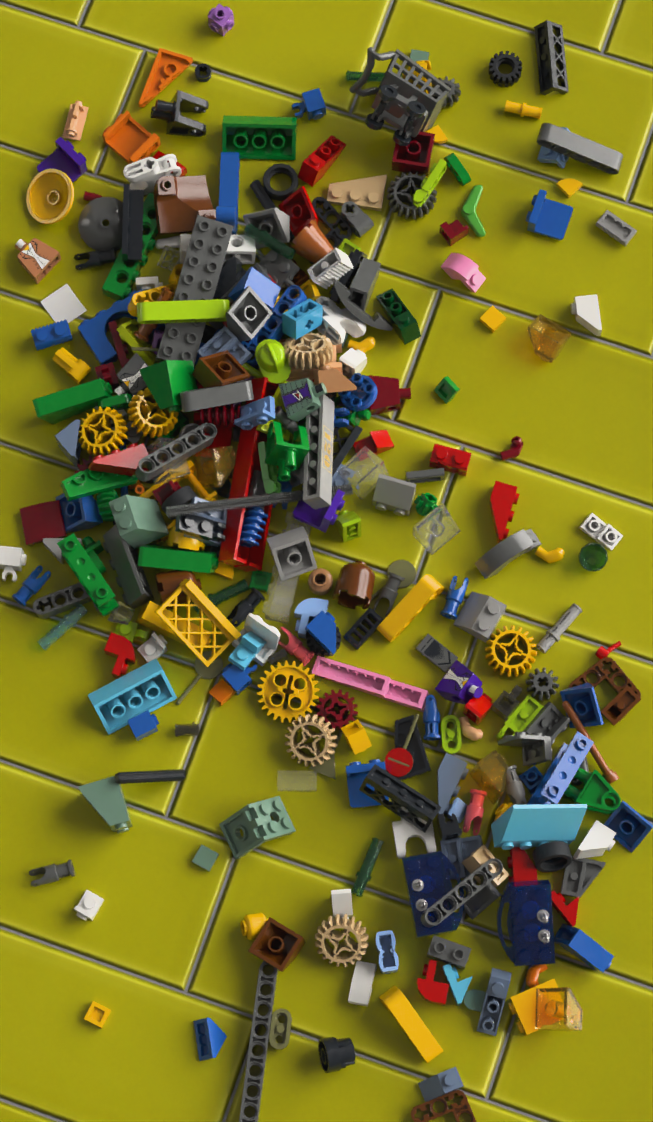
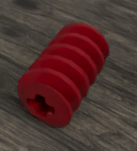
M232 403L228 409L226 405H222L221 408L216 406L201 409L200 411L201 425L208 420V423L212 424L215 421L216 425L220 427L223 421L224 427H228L231 422L232 428H235L234 420L240 418V404H238L236 409H234Z

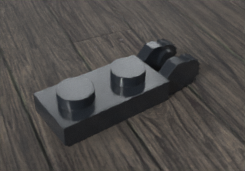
M179 514L178 517L176 515V532L204 540L225 541L223 534L213 533V530H226L224 523L213 522V520L188 514V516L183 514L181 517Z

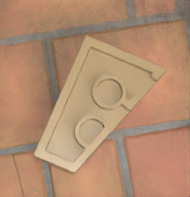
M387 175L329 184L327 201L330 204L340 206L347 201H352L361 209L381 211Z

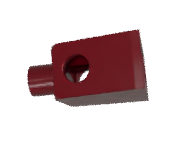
M368 376L374 381L378 390L376 400L370 406L371 415L399 410L400 400L411 399V388H399V379Z

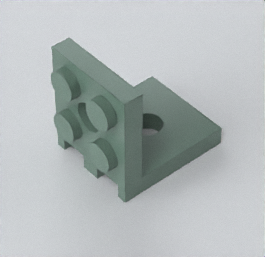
M280 796L248 804L219 824L235 859L243 857L266 841L290 835L296 831ZM240 829H242L244 833L243 837L241 836Z

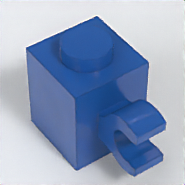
M319 88L303 92L302 103L292 104V110H300V112L295 113L297 119L303 117L305 112L309 120L320 119L326 115V106Z
M230 663L222 670V678L238 695L252 683L249 674L256 671L257 665L255 664L251 668L247 666L243 671Z

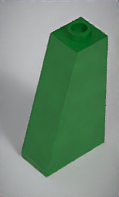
M99 378L36 398L32 401L37 417L54 425L96 407L97 401L111 397L113 390L109 382Z
M148 544L140 546L138 566L212 573L218 568L219 558H217L216 552Z

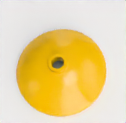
M57 169L41 171L33 178L27 190L26 203L29 213L36 221L43 224H54L61 221L72 207L74 187L71 179L63 171Z

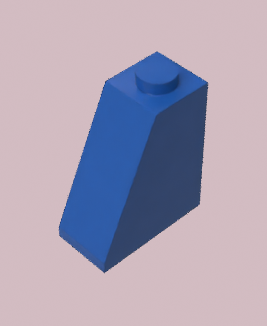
M562 924L552 939L592 969L602 973L610 967L611 961L614 958L611 953L576 927Z

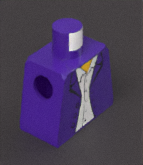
M455 660L435 688L445 700L465 705L473 697L480 698L483 693L481 688L482 681L458 660Z

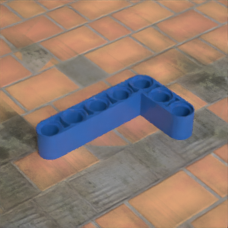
M221 152L219 206L216 207V221L234 226L231 235H237L240 152Z
M289 286L271 310L273 312L272 316L249 343L241 342L253 356L260 342L267 339L279 342L285 334L282 332V313L307 300L306 294L299 286ZM256 357L246 362L255 369L259 368Z

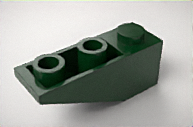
M393 288L376 296L404 345L421 337L416 319Z

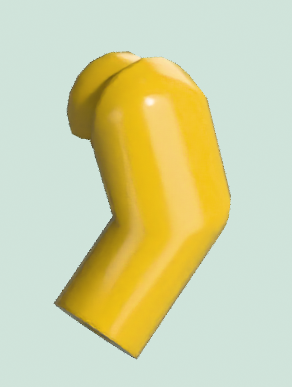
M372 336L367 337L361 342L350 339L347 348L359 349L366 353L374 348L376 341Z
M539 547L535 552V555L547 563L560 561L565 554L562 548H556L548 552Z

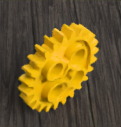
M285 660L284 666L277 662L278 668L275 669L271 665V672L264 671L267 677H260L264 683L257 685V687L262 689V691L257 692V695L263 697L258 702L265 703L261 709H269L267 716L274 714L273 720L275 721L278 717H281V723H284L285 718H288L291 724L292 718L298 721V717L301 715L305 718L306 711L313 713L310 707H316L313 700L320 698L315 695L320 689L314 688L319 682L312 681L315 674L308 675L309 667L302 670V663L296 667V661L289 665L288 661ZM280 675L286 677V683L282 686L276 684V678ZM293 675L291 690L294 693L289 695L288 706L284 709L286 694L283 690L288 689L289 677ZM296 680H304L305 687L303 689H296ZM276 694L282 696V702L278 705L272 703V697ZM294 698L301 700V706L297 709L291 707V701Z

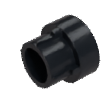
M328 1037L319 1040V1057L325 1073L340 1071L342 1068H346V1066L355 1064V1049L350 1038L336 1039L335 1037Z

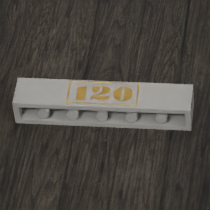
M325 394L319 396L320 408L306 416V430L310 450L304 459L303 501L313 509L331 506L335 403Z

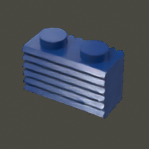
M65 319L64 321H57L53 325L50 324L49 326L46 325V327L42 326V328L39 327L38 329L31 330L37 351L73 340L68 322Z

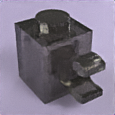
M516 685L510 694L504 690L493 703L491 710L507 721L518 708L519 701L516 699L523 689Z

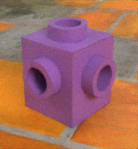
M220 4L216 8H212L208 13L209 27L214 32L224 36L234 25L232 10Z

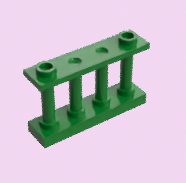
M72 533L58 542L57 545L63 552L61 553L102 616L105 617L120 606L114 598L116 595L75 534Z

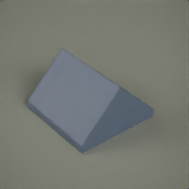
M78 419L55 435L59 448L75 467L80 463L82 444L78 441L80 438L78 433L81 431L79 429L81 422Z

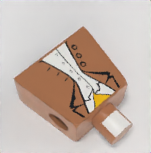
M33 238L29 243L20 239L15 244V248L20 251L17 255L19 263L37 284L61 260L60 253L36 238Z

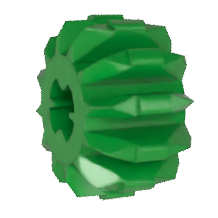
M113 489L98 493L96 498L101 518L105 522L115 521L109 502L119 498L117 492Z

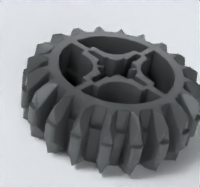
M408 171V175L402 172L401 178L396 176L395 181L390 182L391 187L387 191L389 193L387 200H390L389 206L393 207L392 211L394 213L399 211V217L405 214L406 220L409 216H412V219L415 220L416 215L422 218L423 213L428 215L429 209L434 208L433 203H436L437 199L435 197L437 196L436 190L432 191L420 208H415L410 195L411 190L414 195L416 190L422 189L417 188L415 185L421 186L422 181L426 178L425 173L419 176L418 171L415 172V175L411 171ZM408 185L406 189L401 190V192H398L403 186Z

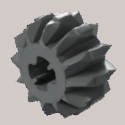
M447 76L444 80L439 77L440 81L451 88L443 108L446 107V104L452 107L453 102L457 103L459 101L458 97L461 95L460 85L455 83L454 78L449 81ZM438 89V90H437V91L440 92L441 94L443 93V91H442L441 89Z
M543 667L542 673L536 668L534 670L535 674L529 673L530 679L526 680V684L530 685L527 688V692L534 691L531 696L534 698L536 695H539V701H542L543 695L549 700L550 694L555 695L556 691L554 689L559 687V684L554 683L558 680V677H551L553 674L552 670L547 674L545 667ZM546 682L545 686L539 687V683Z

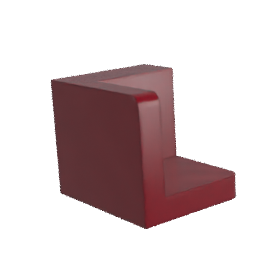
M455 220L451 224L444 222L440 225V234L450 246L469 233V227L467 225L463 227L459 220Z

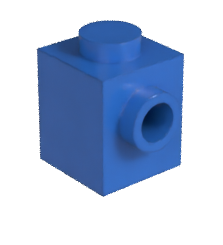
M148 710L127 720L137 741L158 731L156 725L159 722L155 714L150 715Z

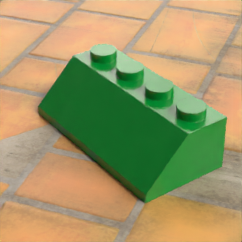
M223 116L222 152H240L239 159L296 160L297 117Z

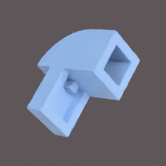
M308 598L298 604L294 612L295 618L301 619H297L295 631H298V637L306 639L307 631L305 627L322 610L325 613L327 612L328 600Z

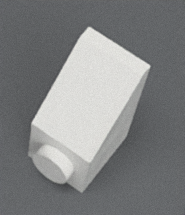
M597 294L576 296L574 303H571L572 315L575 314L576 321L594 335L601 336L602 325Z
M353 348L344 353L339 358V362H342L343 375L351 378L353 374L361 373L367 364L366 354L359 349L354 350Z
M596 820L573 858L582 859L602 856L605 850L610 851L615 844V841L612 839L616 832Z
M351 889L331 890L333 918L335 919L336 914H339L340 918H343L344 914H347V919L353 917Z

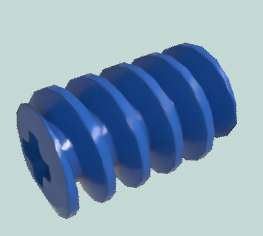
M250 505V508L246 506L247 510L244 513L245 517L243 518L239 542L240 546L247 548L259 546L255 539L260 540L262 536L257 534L258 532H264L260 525L265 526L266 522L262 518L267 519L269 517L260 507L253 506L252 508Z

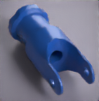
M41 565L37 566L22 583L23 586L20 590L12 595V598L23 607L27 605L26 602L33 594L36 595L51 577V572L46 571L42 577L37 579L43 570Z
M453 576L445 598L444 609L440 612V615L452 620L457 619L456 613L459 605L462 604L469 583L467 577L464 579L462 586L454 590L457 576Z
M433 695L426 697V706L423 712V723L425 724L423 739L428 741L441 739L439 735L440 712Z

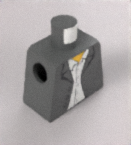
M137 353L117 374L120 385L113 390L116 395L129 393L133 397L137 395L138 391H144V389L148 388L139 370L148 367V365Z

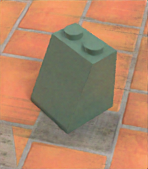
M124 495L109 502L120 536L134 549L169 535L157 500Z
M115 776L78 786L83 797L113 832L124 833L129 831V827H133L121 784L115 782Z

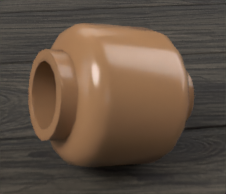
M320 568L311 572L308 578V586L311 592L322 596L331 591L333 578L329 571Z

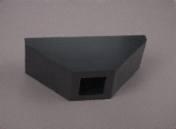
M235 256L229 258L223 264L224 267L221 269L213 300L220 299L241 279L242 262Z

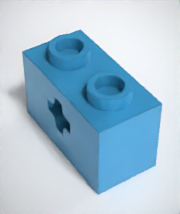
M309 298L282 313V332L297 340L321 326L323 306Z

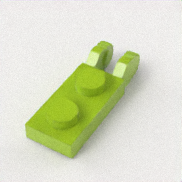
M440 159L438 163L433 164L428 179L424 178L420 188L422 189L415 191L413 195V205L415 208L423 206L445 173L447 166L445 160Z
M528 694L504 723V727L496 735V738L498 740L501 739L508 729L513 733L524 732L523 730L544 706Z

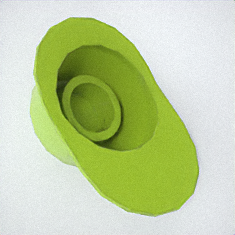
M267 339L260 342L256 347V361L262 375L268 378L269 382L282 383L288 379L291 373V367H289L288 359H286L284 352L285 349L280 342Z

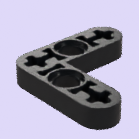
M315 198L312 201L318 219L330 231L325 237L328 240L334 241L335 245L333 248L338 249L344 238L351 239L352 229L325 198ZM317 204H323V209L326 212L325 214L323 213V210L321 208L316 209ZM331 215L337 218V221L332 224L326 220ZM339 224L342 231L347 230L346 236L344 234L340 235V229L338 228Z

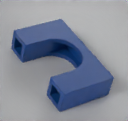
M142 289L131 292L122 301L114 302L112 307L99 311L94 318L84 320L78 327L79 334L100 365L114 363L119 360L117 352L106 337L109 327L108 323L119 318L137 320V317L132 316L127 308L132 296L143 291ZM165 323L157 324L156 329L164 331ZM153 329L152 333L149 336L150 340L153 339L155 329Z

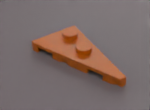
M159 48L138 103L139 107L144 108L193 63V58Z

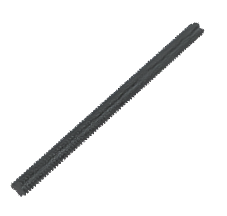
M351 484L332 486V497L335 496L338 489L345 492V496L346 494L348 496V493L353 495ZM303 490L183 504L173 507L168 506L166 507V513L168 518L169 516L171 518V515L172 517H176V515L178 517L179 514L181 517L183 514L188 516L190 513L191 515L192 513L197 515V512L198 514L199 512L204 514L206 511L208 513L212 511L213 513V510L215 512L219 510L220 512V509L221 511H225V509L227 511V508L228 510H232V508L234 510V507L235 509H239V507L241 509L243 506L245 508L249 506L250 508V505L253 508L255 505L260 507L262 504L263 506L264 504L269 506L271 503L276 505L278 502L279 504L280 502L285 504L287 501L292 503L294 500L295 502L296 500L301 502V500L303 501Z

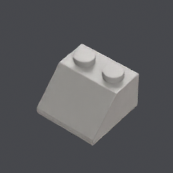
M379 474L372 505L381 511H386L387 509L394 511L393 513L398 516H409L415 497L416 484Z
M303 526L267 538L269 549L281 581L317 569L310 541Z
M471 592L453 625L486 643L505 613L507 605L491 596Z

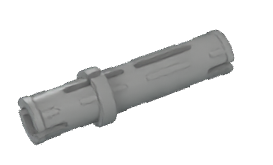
M573 603L557 623L546 631L544 638L537 644L538 650L546 654L549 648L560 640L562 633L582 612V609L577 604Z

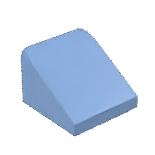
M455 798L448 812V818L452 819V814L457 817L458 823H461L466 813L467 804L460 798Z

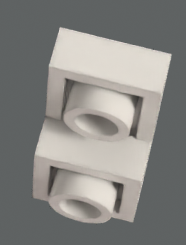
M590 513L579 527L584 533L610 551L614 549L623 537L610 524H605L593 513Z
M362 961L356 962L348 1003L368 1007L372 993V983L377 969L376 964Z

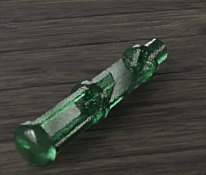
M348 70L346 72V80L358 81L363 72ZM371 72L367 82H381L385 73Z

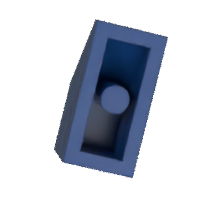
M322 610L305 627V630L333 656L336 653L335 618L329 612L325 613Z

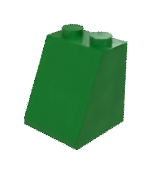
M165 360L139 369L160 410H169V413L182 410L180 392L198 389L196 379L192 375L194 372L193 361Z

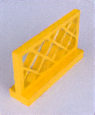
M184 579L180 586L155 611L162 621L206 667L234 640H237L242 635L191 579ZM182 591L187 596V604H177V596ZM167 606H173V618H166L162 613ZM177 606H186V618H177ZM190 606H197L200 609L199 618H190ZM177 620H186V631H179L177 629ZM190 620H199V631H190ZM203 620H210L212 622V632H203ZM190 634H199V645H192L190 643ZM203 634H212V645H203ZM216 634H223L227 640L222 645H216ZM203 648H212V656L208 660L202 656Z

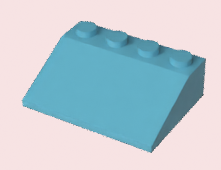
M587 804L512 805L491 824L494 847H502L503 850L512 849L513 847L529 849L552 841H563L569 845L576 838L587 810Z

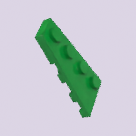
M88 468L63 480L60 486L67 501L136 484L138 478L136 475L128 476L93 471Z

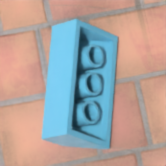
M157 659L88 694L108 735L128 725L127 720L147 710L151 713L177 699Z

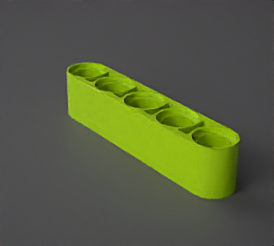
M227 299L139 302L136 304L137 321L139 324L227 321L226 312L230 308V301Z

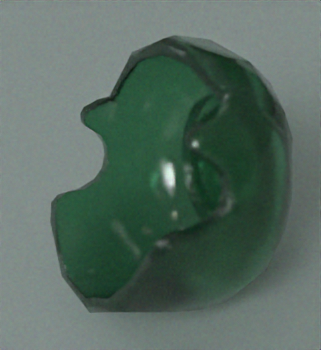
M598 543L586 544L578 554L579 563L587 571H599L605 567L608 560L607 551Z

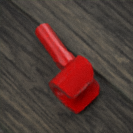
M618 641L608 647L607 650L601 646L595 655L599 659L607 657L609 653L622 644Z

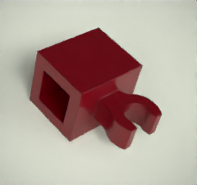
M113 362L95 367L98 379L101 378L109 382L112 390L119 386Z

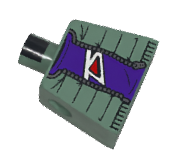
M308 378L279 385L287 417L294 422L300 421L320 408L319 396L327 393L324 383L315 385Z

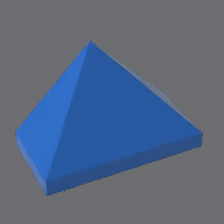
M210 1017L193 1021L199 1061L216 1058L227 1035Z

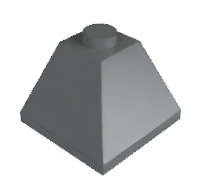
M247 286L226 312L227 327L240 342L252 340L272 316L273 312L254 290Z

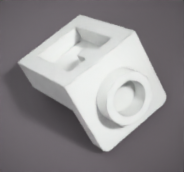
M158 276L136 278L137 291L140 289L145 291L163 286V282L159 283Z
M154 632L149 640L137 648V651L147 663L158 659L168 651L166 647L167 641L161 634L157 636Z
M86 890L79 904L74 907V910L77 912L76 916L84 921L87 919L93 921L104 899Z

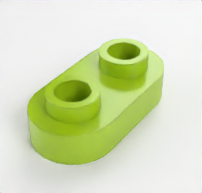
M447 715L441 721L442 749L450 755L458 753L462 745L460 721L454 715ZM452 723L454 728L448 729L447 724ZM453 742L455 747L449 748L448 743Z

